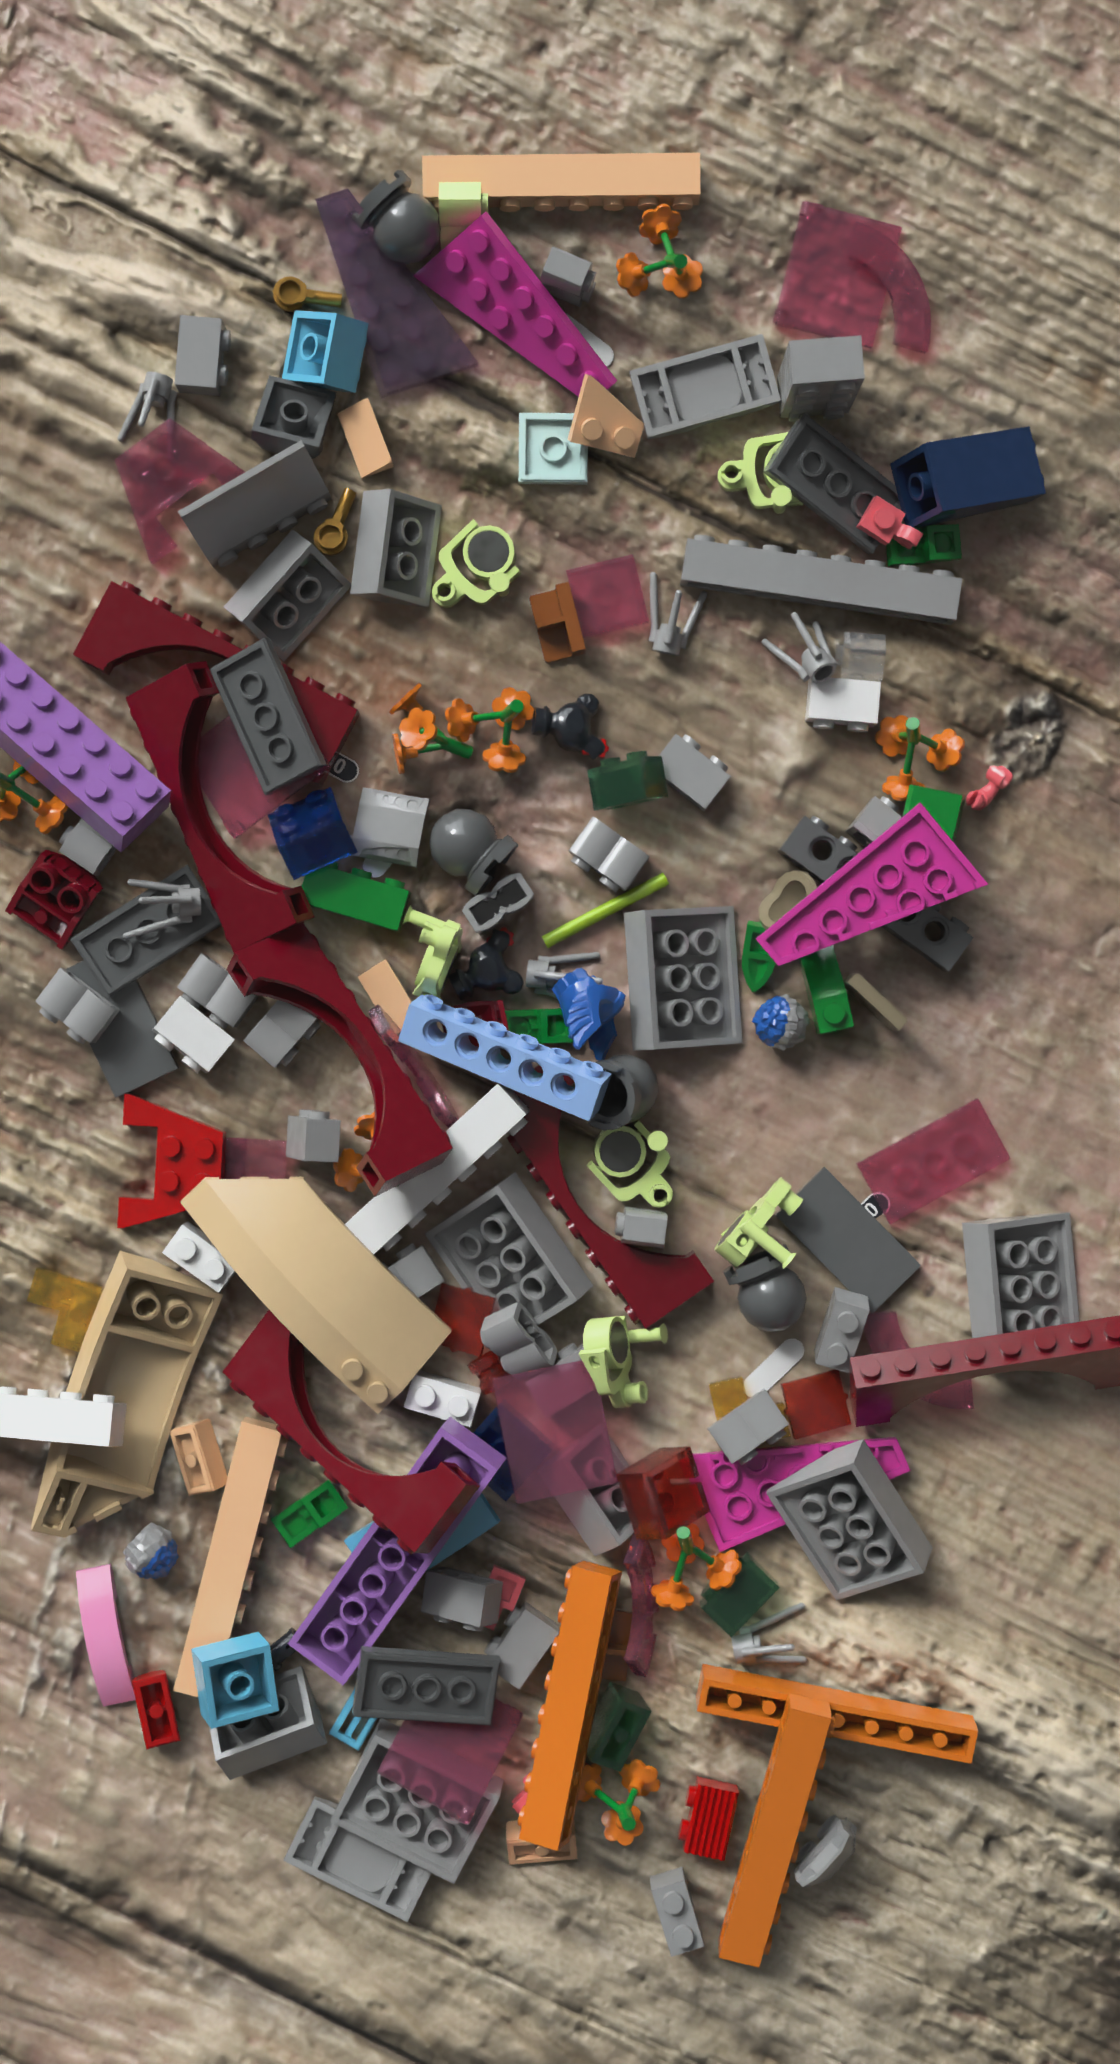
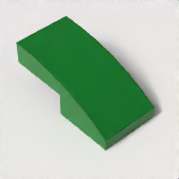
M959 524L927 525L917 529L923 533V536L916 547L912 546L911 549L905 548L893 538L886 545L888 567L931 564L962 559Z
M561 1008L505 1010L509 1031L515 1034L530 1035L536 1038L539 1044L573 1042L569 1038L568 1027L565 1026Z
M328 1479L270 1520L289 1548H292L349 1507Z

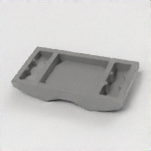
M763 334L629 371L647 439L684 433L712 422L742 417L781 402Z
M315 1796L283 1861L408 1922L431 1872L330 1822L338 1804Z

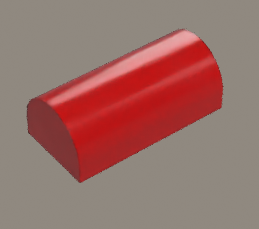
M157 1670L134 1677L132 1685L146 1750L181 1741L166 1671Z

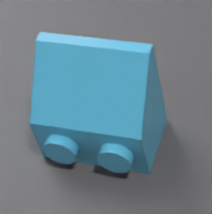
M294 310L282 378L318 388L356 393L364 347L367 342L369 323L338 313Z

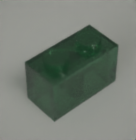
M637 751L626 754L627 760L621 761L620 757L600 760V767L588 769L594 811L620 809L667 798L668 791L662 756H648L647 751Z
M748 1552L742 1558L740 1556L738 1558L742 1563V1569L735 1576V1581L731 1587H722L720 1590L715 1591L708 1584L700 1594L703 1597L700 1600L701 1609L730 1637L780 1588L777 1580Z
M613 1682L609 1683L595 1709L587 1755L591 1762L621 1772L652 1712L639 1692Z

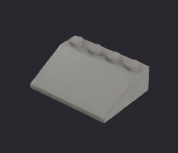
M300 440L184 507L178 513L213 567L217 565L225 567L237 560V554L249 547L250 550H254L264 545L268 541L267 536L277 530L280 533L290 530L298 524L297 519L308 512L311 516L321 512L328 506L327 501L332 498L305 445Z
M734 906L654 909L624 913L633 1051L742 1043Z
M516 1172L425 1233L483 1319L519 1302L530 1312L536 1324L539 1325L578 1301L593 1287L587 1275Z
M1070 1212L995 1218L962 1223L972 1338L1079 1322Z
M864 1439L833 1449L767 1490L766 1494L836 1601L925 1572L933 1547Z
M380 1718L330 1822L454 1884L500 1798L504 1779Z

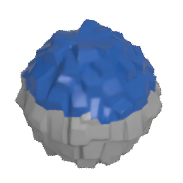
M784 994L768 999L766 1003L762 1004L755 1013L752 1022L756 1027V1034L762 1042L771 1048L785 1050L786 1048H792L797 1043L803 1042L806 1026L809 1025L808 1012L796 999H792L789 995Z
M152 1522L143 1528L141 1533L123 1551V1554L126 1556L125 1565L131 1573L145 1579L167 1577L179 1558L177 1554L178 1545L172 1538V1532Z

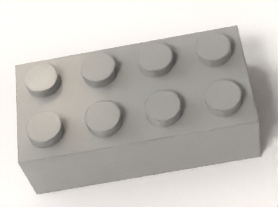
M861 335L789 341L777 376L778 391L781 398L779 403L780 418H789L790 422H796L799 415L805 413L809 417L823 415L824 419L833 420L844 417V413H849L865 379Z

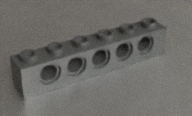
M804 816L780 847L778 853L822 884L838 871L844 862L850 861L857 855L855 850L858 847L843 836H840L839 839L827 832L830 827L816 816H812L811 819ZM823 842L829 847L830 855L827 860L821 861L813 856L812 847L814 843ZM938 904L914 913L909 921L898 919L881 926L943 972L951 970L974 938L967 933L969 927L956 917L952 916L949 920L940 914L941 907ZM929 922L936 923L941 929V936L936 942L928 940L925 936V927Z

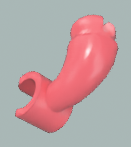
M991 766L986 773V779L989 780L988 784L979 790L969 792L966 796V805H970L972 810L986 808L995 798L999 789H1004L1010 784L1013 774L1004 766Z

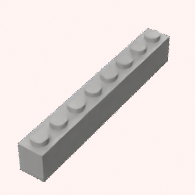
M695 535L694 539L687 538L680 585L952 625L957 619L962 578H956L953 572L946 570H934L933 574L919 572L920 568L912 565H900L899 569L885 567L886 563L878 560H865V564L851 562L852 558L844 555H831V559L817 557V552L810 550H797V554L783 552V548L776 545H763L762 549L749 547V543L746 541L729 540L728 544L715 542V538L711 536Z

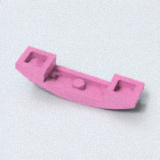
M111 1564L77 1570V1589L83 1632L93 1677L102 1705L108 1706L136 1700L132 1685V1679L134 1678L132 1666L128 1665L115 1601L118 1596Z

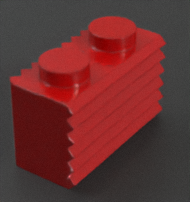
M697 1776L695 1786H688L685 1806L690 1807L687 1820L681 1819L678 1832V1840L683 1841L685 1853L725 1861L739 1796L736 1784Z

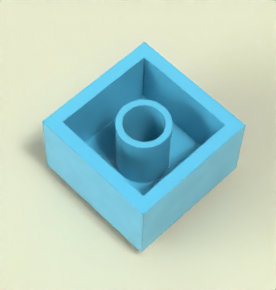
M259 1631L191 1649L200 1713L211 1729L279 1711L270 1644Z

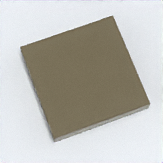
M859 973L848 975L843 980L845 989L890 1031L900 1030L908 1022L907 1018Z

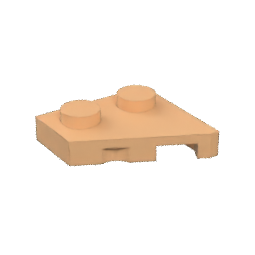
M585 374L567 440L635 458L644 423L594 377Z

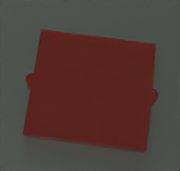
M441 1283L434 1313L452 1329L441 1345L449 1347L451 1352L462 1351L481 1357L484 1350V1344L480 1336L484 1318L493 1313L496 1298L474 1292L472 1287L464 1289L447 1283Z
M832 1369L780 1384L786 1406L784 1414L788 1415L793 1439L804 1438L851 1424L846 1403L848 1394L844 1393L839 1370Z

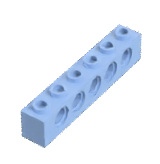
M421 994L409 1004L398 1039L399 1042L586 1121H590L600 1110L612 1074L604 1071L599 1064L575 1059L564 1049L549 1048L539 1044L538 1040L530 1035L515 1034L506 1030L507 1028L499 1022H487L475 1017L472 1011L464 1008L455 1009L443 1004L442 999L433 995ZM437 1022L442 1023L446 1027L447 1034L440 1031ZM468 1035L477 1039L479 1047L474 1046L470 1042ZM500 1048L505 1049L510 1054L511 1060H507L501 1055ZM532 1062L538 1063L542 1067L543 1073L535 1071ZM563 1075L571 1077L575 1082V1087L568 1085Z

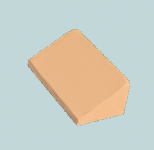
M368 398L337 413L362 479L394 467Z
M385 959L358 976V979L394 1036L401 1032L409 1004L412 1000L390 963Z
M203 1419L171 1429L170 1436L188 1496L215 1491L225 1486L228 1476L211 1420Z
M518 1820L506 1823L509 1865L578 1859L575 1821H573L569 1843L559 1851L520 1840L521 1827L518 1826Z

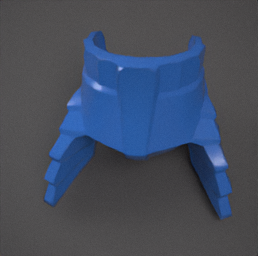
M577 968L559 979L552 988V991L559 1001L564 1023L568 1027L569 1038L573 1040L574 1048L580 1050L588 1040L589 1047L593 1050L596 1060H604L617 1036L614 1017L623 1008L626 995L617 988L598 984L592 978L595 977L594 975L590 977L586 970Z

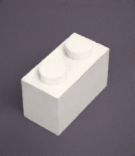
M810 678L808 681L805 722H813V728L834 729V724L848 725V731L868 732V727H874L878 723L881 682L829 678L826 681L815 683Z
M181 996L177 998L152 1029L157 1034L154 1040L169 1052L173 1048L184 1056L181 1062L195 1073H198L200 1070L205 1073L209 1072L235 1040Z
M190 1222L181 1225L162 1252L218 1293L226 1287L236 1273L205 1233Z
M419 1370L411 1381L404 1408L444 1420L452 1417L461 1425L470 1427L481 1388Z

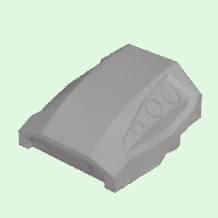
M363 787L350 855L417 868L419 846L430 799Z
M836 1815L829 1817L817 1833V1837L821 1840L819 1844L816 1845L813 1841H809L799 1850L795 1862L797 1867L793 1871L796 1881L802 1887L806 1888L830 1880L855 1853L857 1827L847 1817L844 1820L839 1819Z

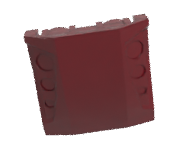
M45 850L40 853L30 871L19 884L5 912L10 915L14 913L58 943L56 946L62 950L73 937L86 912L103 888L95 875L67 856Z

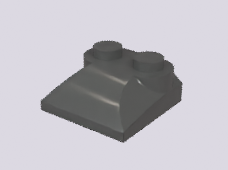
M269 375L251 429V439L257 442L262 449L274 453H280L302 440L311 459L318 457L323 450V440L336 399V392Z

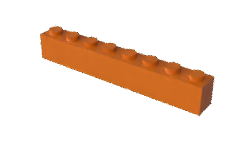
M581 1561L573 1565L565 1577L564 1587L568 1590L566 1600L561 1604L558 1612V1622L561 1623L559 1636L555 1637L551 1648V1656L554 1657V1662L544 1684V1689L548 1691L546 1703L542 1705L539 1711L538 1724L541 1725L539 1738L535 1739L531 1750V1758L534 1759V1764L524 1786V1791L528 1795L526 1805L522 1807L518 1817V1826L521 1827L520 1840L555 1851H559L570 1841L622 1571L588 1561Z
M702 1664L696 1693L697 1712L779 1727L788 1693H793L830 1703L831 1716L836 1718L833 1738L969 1764L972 1763L978 1736V1728L973 1715Z
M788 1693L718 1937V1952L721 1959L759 1968L762 1956L769 1955L772 1944V1934H769L772 1924H778L781 1913V1904L778 1901L781 1893L786 1894L789 1887L790 1873H787L789 1864L795 1863L799 1851V1842H796L799 1832L805 1831L808 1821V1811H805L808 1800L813 1801L817 1790V1780H814L817 1769L822 1770L825 1764L826 1749L823 1748L826 1737L832 1738L835 1729L836 1718L831 1716L829 1702Z

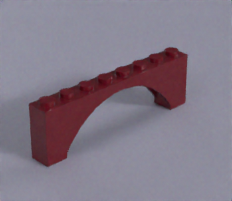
M111 581L73 655L82 662L110 675L114 667L131 659L155 652L168 650L200 651L226 660L244 649L231 644L234 638L218 629H215L213 634L202 629L203 622L187 613H184L181 618L170 612L172 606L157 597H153L152 601H149L139 596L142 590L126 581H123L120 586ZM281 663L327 764L304 778L323 786L360 713L354 708L356 702L340 693H337L334 698L323 692L325 688L323 684L310 677L302 681L292 676L295 671L294 669Z
M206 661L186 663L127 696L126 701L130 708L131 717L136 722L143 738L144 747L149 753L157 771L158 779L171 790L169 800L171 811L177 818L184 835L185 844L190 849L198 868V874L206 886L211 898L212 907L217 913L225 931V938L235 953L252 944L301 925L315 918L302 885L291 888L263 877L241 861L217 832L209 816L202 794L199 776V746L206 713L213 697L219 694V690Z
M303 923L234 953L226 970L244 997L251 994L269 997L289 1003L310 1013L332 1028L349 1045L360 1061L371 1086L375 1120L370 1149L365 1153L356 1169L373 1195L376 1197L442 1164L453 1149L449 1136L444 1130L440 1129L431 1115L429 1106L420 1099L412 1086L411 1079L406 1073L402 1072L394 1060L391 1049L382 1042L375 1031L373 1022L364 1015L356 1002L354 993L345 986L338 975L336 966L327 959L320 948L317 938L309 932L305 924Z
M540 1065L534 1068L538 1073H543ZM563 1075L568 1085L575 1083L571 1077ZM511 1089L530 1111L524 1116L528 1123L514 1136L510 1134L506 1138L517 1154L524 1151L531 1163L526 1165L527 1169L537 1183L543 1179L551 1190L546 1193L547 1198L556 1211L561 1208L564 1209L570 1218L565 1224L576 1240L581 1236L590 1247L585 1250V1253L596 1268L602 1265L609 1276L604 1279L615 1296L621 1293L629 1305L624 1307L635 1325L641 1322L646 1329L714 1282L693 1250L686 1255L647 1251L621 1243L620 1240L594 1223L578 1205L563 1174L558 1143L559 1122L562 1110Z
M268 1310L223 1370V1373L231 1380L229 1385L237 1393L243 1396L247 1395L254 1402L252 1406L259 1414L273 1419L278 1424L276 1429L281 1435L289 1440L294 1439L301 1446L299 1451L310 1461L318 1462L325 1468L323 1473L330 1481L337 1485L342 1484L349 1491L347 1496L352 1502L362 1508L366 1507L373 1513L372 1520L379 1527L386 1531L391 1530L398 1537L396 1542L402 1549L410 1554L430 1553L480 1485L456 1463L441 1461L436 1469L418 1474L390 1476L366 1469L344 1455L327 1437L312 1409L305 1380V1346Z
M1120 1315L850 1357V1401L856 1427L890 1422V1418L901 1409L929 1393L964 1380L995 1373L1048 1371L1086 1380L1094 1385L1095 1390L1120 1386Z

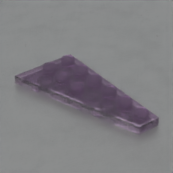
M347 188L315 199L354 318L369 323L367 342L364 348L381 399L478 367L477 360L406 265L392 261L381 253L374 241L373 227L361 230L352 220L351 216L356 212L361 214L363 209Z

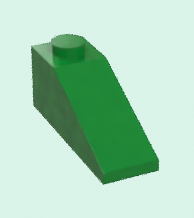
M833 945L799 958L816 1034L854 1027L847 992Z

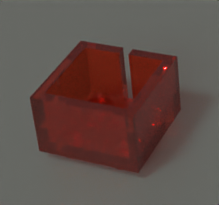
M690 1446L659 1448L616 1474L636 1540L668 1539L677 1533L678 1528L686 1527L710 1512L701 1482L671 1483L670 1479H688L699 1476Z

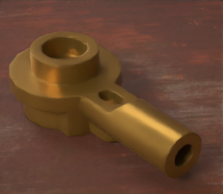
M293 276L280 279L273 289V299L276 305L287 312L299 310L305 303L341 308L342 294L307 289L305 283Z
M344 488L332 518L326 519L314 532L315 546L324 555H337L347 546L348 535L344 528V523L357 494L351 489Z

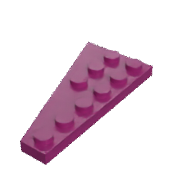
M487 211L413 275L578 397L585 374L594 377L606 389H609L617 382V379Z
M918 803L759 935L756 940L773 961L780 966L974 889L986 886L988 883L925 807Z
M896 1437L864 1439L889 1480L911 1471ZM858 1440L755 1448L758 1454L743 1465L738 1460L731 1464L723 1451L681 1454L679 1457L718 1549L722 1552L786 1524L766 1494L769 1488L833 1449Z

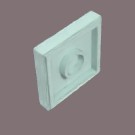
M519 413V484L587 485L588 446L567 440L574 413Z

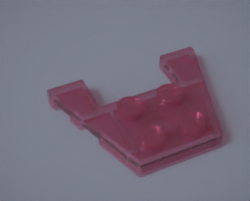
M171 418L115 459L148 558L153 565L178 547L156 517L212 474L215 475L221 485H224L245 473L236 464L219 454Z

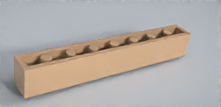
M700 153L422 156L423 197L432 203L437 213H439V182H481L482 193H488L489 208L500 207V210L504 212L519 211L520 207H534L536 211L541 212L552 211L555 207H569V210L585 211L590 206H603V209L608 211L622 210L624 206H638V209L646 211L648 209H656L660 204H667L675 210H688L693 205H699L701 195Z
M245 1417L241 1422L173 1690L175 1692L198 1697L191 1649L235 1638L232 1637L235 1624L242 1625L247 1606L241 1603L244 1590L250 1592L255 1571L249 1570L252 1557L259 1558L264 1539L258 1537L261 1523L267 1525L272 1504L266 1503L269 1490L276 1491L281 1471L275 1470L278 1457L284 1458L289 1439L277 1431V1424L250 1417Z

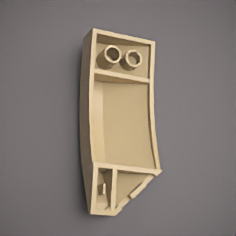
M205 1177L181 1200L183 1207L254 1294L325 1367L377 1414L404 1390L452 1331L441 1318L411 1292L348 1229L304 1180V1177H290L289 1179H269V1177L219 1179V1177Z
M123 1251L119 1252L89 1324L66 1392L82 1393L81 1400L93 1401V1394L115 1396L114 1403L127 1404L123 1446L108 1447L51 1442L31 1524L32 1531L66 1538L78 1532L77 1527L93 1519L98 1522L122 1510V1505L138 1497L144 1499L154 1494L153 1489L179 1403L199 1350L224 1295L222 1291L218 1293L207 1284L152 1259Z

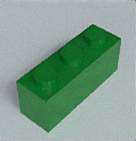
M319 858L318 864L309 861L302 888L310 906L400 932L411 895L410 891L404 889V882L386 877L384 883L371 880L372 873L357 868H352L351 873L338 870L339 863Z

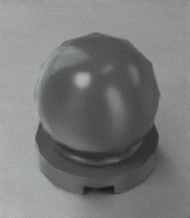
M397 170L394 173L397 179L390 184L385 179L381 181L359 204L363 212L361 214L356 212L351 217L361 230L373 227L374 241L381 253L392 261L409 264L419 262L431 254L438 243L441 226L439 215L432 203L420 194L408 192L412 181L403 170Z
M455 809L444 814L436 821L429 840L432 857L439 867L452 876L467 877L468 882L465 885V889L475 896L479 895L494 879L490 871L498 862L506 864L518 847V844L509 835L503 839H497L495 827L485 815L470 809Z
M626 1054L613 1055L607 1060L596 1061L595 1063L602 1066L604 1071L612 1075L600 1110L588 1124L601 1130H615L629 1122L637 1121L646 1116L655 1105L659 1092L656 1073L648 1063L638 1057Z
M783 1244L782 1246L788 1250L787 1245ZM766 1250L747 1257L743 1262L744 1266L736 1269V1271H734L733 1266H729L723 1271L729 1285L738 1284L740 1286L737 1296L740 1311L746 1320L759 1330L768 1332L786 1330L797 1323L803 1314L807 1299L803 1283L794 1271L786 1267L783 1269L782 1263Z

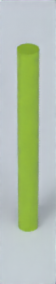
M662 872L541 937L547 948H550L669 885V882Z

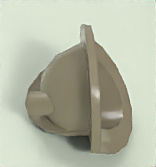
M795 870L785 873L777 880L772 892L763 899L758 909L759 920L765 930L817 888L813 878L806 872Z

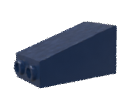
M1030 426L927 442L890 463L901 510L906 513L904 516L905 525L915 529L1026 504L1046 494L1044 476L1040 470L1036 454V444L1032 438Z

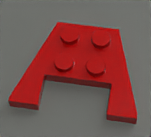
M124 1094L123 1125L157 1127L158 1130L154 1198L119 1197L117 1228H126L187 1211L181 1204V1200L205 1177L224 1179L227 1132L171 1111L162 1105L149 1102L135 1094Z

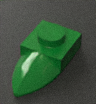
M748 920L742 953V970L747 985L752 992H756L768 981L776 963L756 940L765 931L764 927L760 922Z

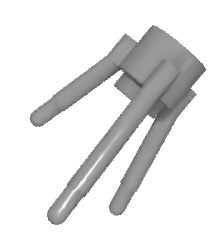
M157 372L146 373L144 383H140L138 395L118 435V441L123 442L143 402L138 421L139 427L145 425L151 406L163 407L164 402H167V460L169 462L174 461L175 401L178 393L171 390L172 378Z
M651 572V631L648 641L654 643L653 651L679 656L680 648L686 649L689 634L702 609L707 592H701L680 634L681 627L676 626L682 591L677 590L668 624L661 623L660 630H658L657 574Z
M793 612L791 617L808 646V649L801 656L802 666L769 640L763 639L762 644L794 669L804 682L810 678L815 683L826 681L834 674L837 663L830 653L818 621L813 622L815 635L820 645L819 648L814 643L799 615Z
M129 879L127 881L130 886L173 892L171 896L140 897L138 901L141 904H172V912L179 913V916L123 934L124 939L138 937L179 923L192 922V916L201 915L199 888H190V884L174 885Z
M593 952L553 957L539 956L538 961L529 960L526 972V987L535 988L534 993L544 994L556 998L552 989L547 986L554 987L555 980L563 978L566 973H557L556 966H551L550 964L598 959L600 954ZM592 977L598 984L601 985L603 983L602 978Z
M799 1603L755 1624L739 1627L740 1635L731 1636L736 1664L806 1663L807 1658L804 1656L763 1655L793 1651L795 1646L793 1644L762 1646L760 1636L752 1635V1633L804 1609L805 1604Z

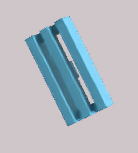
M354 1688L330 1729L329 1734L359 1751L377 1718H368L356 1740L351 1735L362 1717H353L345 1733L339 1731L353 1707Z

